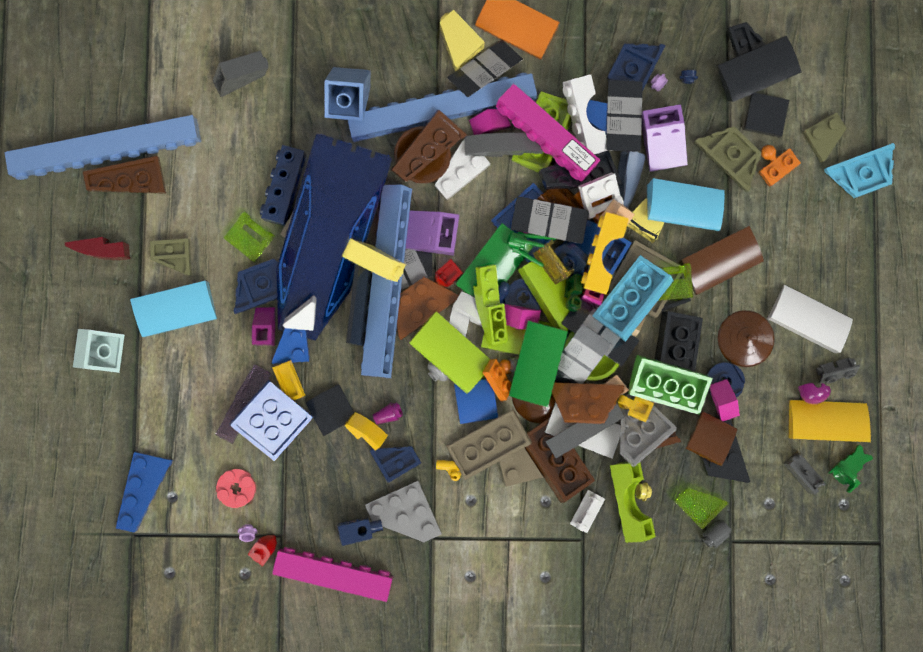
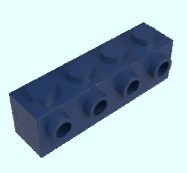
M282 145L281 150L277 151V165L271 171L270 178L272 182L266 188L265 197L267 199L260 209V215H262L261 218L264 221L285 226L288 222L307 157L305 151Z

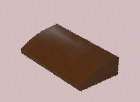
M750 226L680 260L679 264L685 268L684 273L693 291L698 295L763 262L764 259Z
M548 418L527 432L532 444L525 447V450L560 503H564L593 483L595 479L574 448L555 458L546 443L548 439L553 437V435L545 433L550 420Z

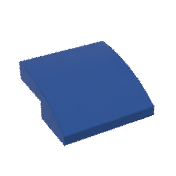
M486 378L480 379L468 394L454 383L460 424L498 418L495 393Z

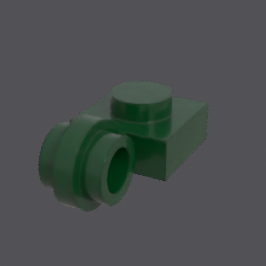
M578 273L567 279L564 297L568 298L565 305L572 312L578 311L582 305V301L577 295L582 293L583 284L581 283L583 275Z

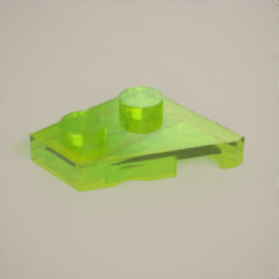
M688 487L674 500L700 529H703L728 504L725 500Z

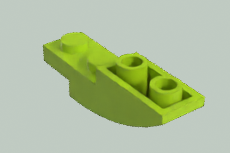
M496 265L476 267L477 285L473 286L479 318L490 345L508 342L505 306L503 303H500Z

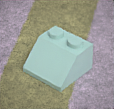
M78 329L73 367L119 373L124 335Z

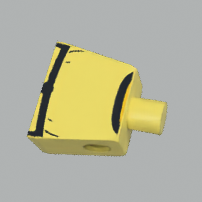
M645 198L633 211L635 215L627 227L653 243L657 240L664 222L648 220L647 198Z

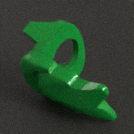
M858 445L851 455H847L844 460L837 462L828 474L832 473L834 478L843 485L849 484L846 492L850 493L861 484L856 478L858 476L857 473L873 457L864 454L863 447Z

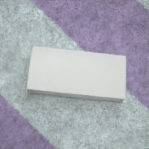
M783 285L767 318L833 353H841L853 319L786 285Z

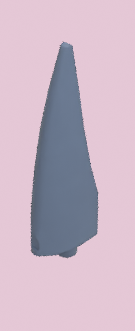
M623 151L621 152L618 166V174L622 182L619 192L624 202L623 205L629 209L641 177L645 155L639 152Z

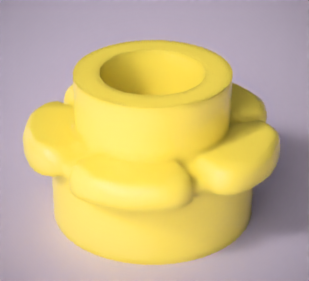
M639 483L635 490L636 498L646 501L647 498L651 497L652 489L648 483Z

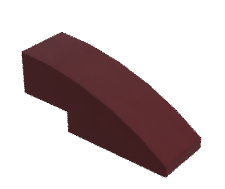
M104 237L64 242L66 247L90 257L105 260L130 259L129 244L125 242L109 243V240Z

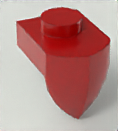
M450 259L435 272V280L441 286L450 287L464 272L453 259Z
M266 535L261 537L248 553L262 567L276 549V536Z

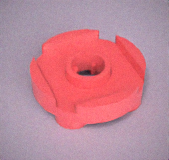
M243 469L226 471L217 482V498L224 505L231 508L245 506L254 498L256 493V483L251 477L252 475ZM235 483H238L241 491H237V494L231 489Z

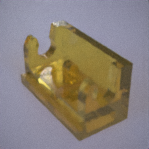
M550 240L544 244L543 248L540 247L533 255L544 264V270L556 285L568 278L574 272V269L571 268L567 271L550 247L554 243L553 240Z

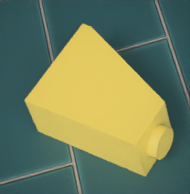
M454 10L450 13H445L441 17L440 30L453 68L457 71L484 49L485 42Z
M351 238L342 255L344 258L388 280L396 282L402 276L406 264L375 246Z

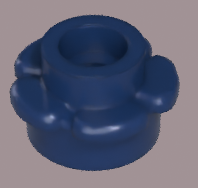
M683 70L679 79L683 80L684 84H693L694 80L698 79V76H696L697 71Z

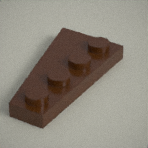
M437 110L390 170L404 182H407L429 163L437 159L443 152L454 146L456 142L467 136V134L445 114Z
M158 156L83 171L87 191L167 194Z

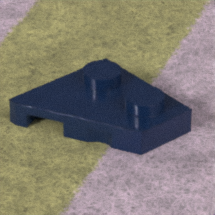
M412 446L370 450L388 483L422 463Z

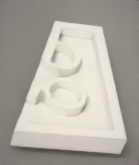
M463 140L451 158L447 171L437 180L435 187L448 200L488 168L490 162L484 156H466L465 140Z

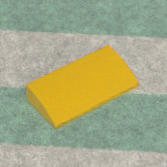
M789 400V438L871 442L867 403L822 402L810 404L801 400Z

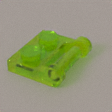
M243 212L224 239L255 262L274 239L275 235L267 232L249 218V214ZM244 224L249 226L264 238L261 243L244 231L242 226Z
M684 263L683 266L660 268L668 274L684 273V279L673 280L658 301L693 298L690 263Z

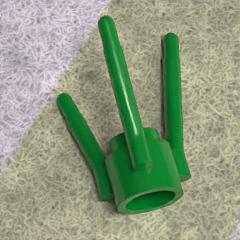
M519 231L518 233L512 232L508 247L513 248L512 252L518 253L543 267L544 264L523 252L520 248L524 249L526 244L544 247L543 244L527 240V238L556 240V238Z

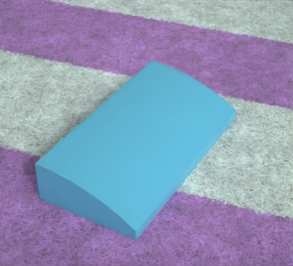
M655 178L647 185L648 220L716 231L721 229L724 212V190Z
M640 255L596 310L593 317L626 342L673 282L671 275Z
M207 281L130 299L142 337L217 319L209 282Z

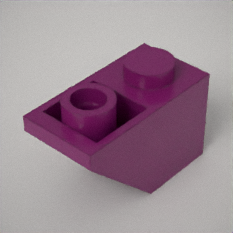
M256 307L252 323V345L275 346V307Z

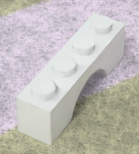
M587 75L563 82V93L567 98V110L572 119V130L576 135V139L593 154L607 151L605 131L594 128L588 121L586 114L588 101L596 94L592 76Z

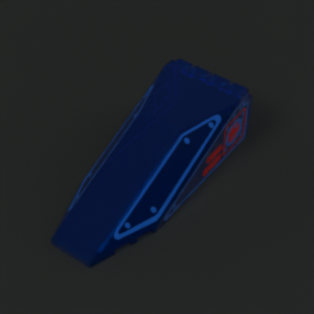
M317 133L276 268L278 330L284 331V319L312 296H315L317 298L315 325L313 330H307V338L316 341L351 291L355 265L358 264L344 258L342 255L350 238L366 243L392 160L391 157L375 152L374 158H370L372 150L356 146L355 152H352L353 144L337 140L336 146H333L334 138Z

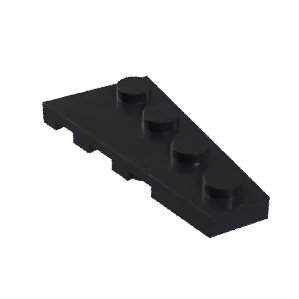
M609 150L594 154L600 159V162L582 182L574 179L565 167H561L558 164L540 169L538 172L545 189L578 188L582 184L609 173H615L618 187L622 185Z

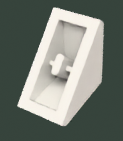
M312 296L284 319L283 326L291 329L313 330L317 298Z

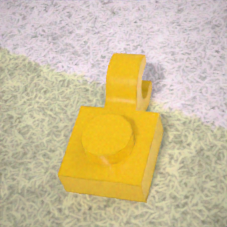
M621 395L618 400L620 408L629 409V416L643 422L647 421L654 406L653 402L639 397H635L632 400Z

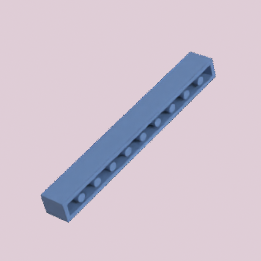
M520 73L510 79L508 77L499 78L496 82L488 83L470 97H466L460 90L453 91L450 89L442 92L443 94H428L418 100L417 98H410L400 104L392 102L383 108L379 106L371 107L369 111H365L363 121L348 120L352 140L357 142L409 130L414 127L425 126L437 110H440L450 120L479 114L487 109H497L498 99L513 83L533 101H536L537 92L532 73Z
M190 115L4 153L8 174L17 180L27 179L30 175L43 176L47 172H63L66 170L65 168L70 167L78 169L83 168L86 164L99 165L106 160L119 161L122 159L121 157L126 156L131 158L139 157L141 153L146 152L148 154H155L161 149L175 150L177 146H194L197 142H201L197 119Z
M384 185L381 192V204L378 214L376 248L404 263L412 189L404 185ZM372 272L361 375L391 378L402 276L396 282Z

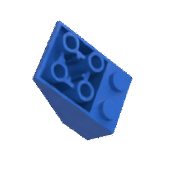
M589 220L586 223L583 243L574 242L576 246L588 255L589 253H594L593 239L595 234L599 235L601 227H597L598 224ZM625 238L610 241L603 250L602 263L611 275H613L631 245V242Z

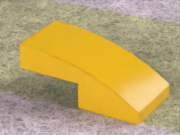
M356 412L352 414L344 425L357 439L363 437L374 450L379 449L388 436L375 423Z

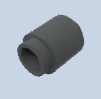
M723 520L716 521L702 533L704 536L702 540L709 548H717L730 536L729 534L732 530Z

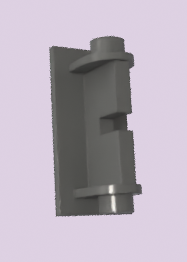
M850 357L836 361L835 363L838 368L834 367L833 362L819 365V368H816L817 375H821L819 384L825 382L830 384L840 378H852L856 375L860 365H856L855 359Z

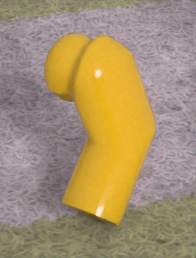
M437 460L436 469L446 470L453 481L460 479V469L454 461Z

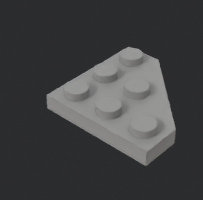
M629 394L626 395V397H628L629 399H635V396ZM653 406L646 422L629 416V409L621 408L625 417L621 419L620 454L635 467L673 434L677 427L655 406Z
M419 481L365 504L371 520L381 519L382 526L422 542L442 534Z

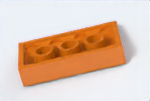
M486 0L475 26L541 60L558 29L559 22L517 0Z

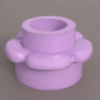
M657 74L652 79V89L660 91L668 81L664 77L665 74Z
M250 524L243 525L238 529L239 539L244 542L253 541L255 534H257V529Z

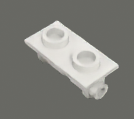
M587 490L570 524L588 533L605 499Z

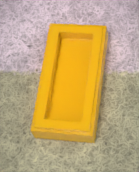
M291 360L272 367L279 386L284 393L293 400L306 396Z

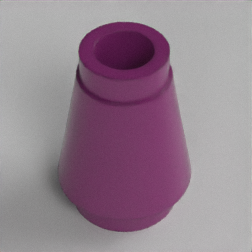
M391 402L374 413L373 419L378 425L397 421L403 416V413L397 402L394 404Z

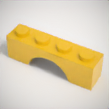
M608 212L604 216H600L597 227H601L599 235L595 234L592 246H595L593 254L589 253L587 265H590L588 273L584 272L581 281L584 284L583 288L607 295L612 275L603 266L602 253L610 241L624 238L629 218Z

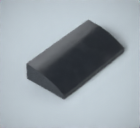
M783 36L717 65L727 101L735 102L802 73L795 51L787 36Z
M355 265L346 339L347 344L354 346H363L365 343V328L372 283V271L359 265Z
M670 311L662 312L655 360L695 371L703 318Z

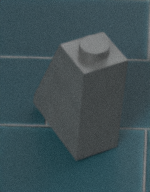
M257 51L219 63L213 83L220 97L265 76L268 69V61L263 57L261 51Z

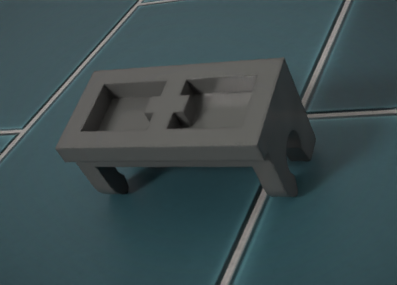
M799 451L783 463L808 493L815 495L819 492L818 488L820 486L826 485V482Z

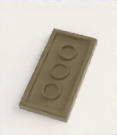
M512 409L446 447L460 469L464 480L527 447L532 444V441L516 412Z

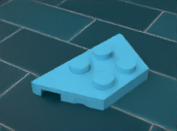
M892 143L824 169V171L853 198L884 188L892 184L893 175L891 171L894 164L892 154L895 144Z

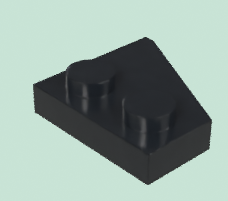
M747 22L731 26L727 29L736 57L765 45L762 41L763 38L755 33Z

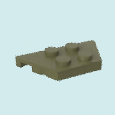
M731 127L724 131L698 138L694 142L746 193L750 190V185L762 152L737 128Z

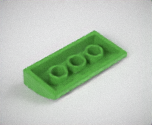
M637 355L631 375L629 395L700 415L712 378L706 374Z

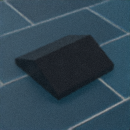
M340 385L306 402L323 437L344 426L352 414L355 413Z

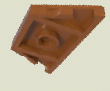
M423 277L400 293L397 320L399 339H404L421 327L435 312L440 313L456 302L459 295L426 277Z
M554 383L552 394L564 422L604 424L609 416V412L615 407L620 394H623L624 385Z

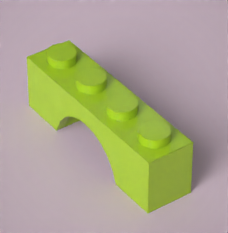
M629 462L610 465L625 543L645 542L655 538L652 518L643 514L635 501V489L639 482L644 479L641 463L639 462L635 467Z

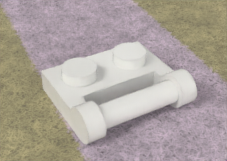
M615 173L606 174L578 186L584 210H588V219L594 218L596 214L605 211L613 199L622 205L624 204L620 196ZM612 195V200L592 207L591 203Z

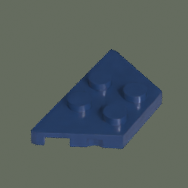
M624 44L607 80L642 81L644 89L666 45Z
M271 259L238 272L234 314H239L280 298V263L275 259ZM283 266L282 297L286 294L283 288L287 291L291 274ZM292 276L287 295L305 289L294 276Z

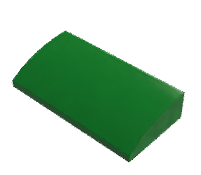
M501 223L457 281L456 285L475 298L473 286L477 285L476 267L491 264L496 265L498 286L501 282H507L525 259L522 255L512 252L513 248L508 247L513 231ZM526 244L525 248H520V250L528 254L533 246Z
M532 321L527 322L509 392L510 397L548 407L568 331Z

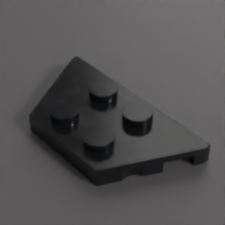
M731 419L723 421L733 426ZM736 435L722 466L701 457L707 476L746 483L750 482Z

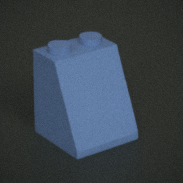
M332 68L325 79V118L363 121L370 92L371 70Z

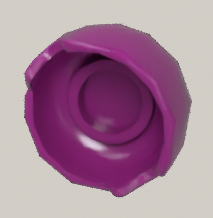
M807 383L798 387L801 398L810 404L824 402L831 393L830 386H826L824 383H821L820 388H817L813 383Z

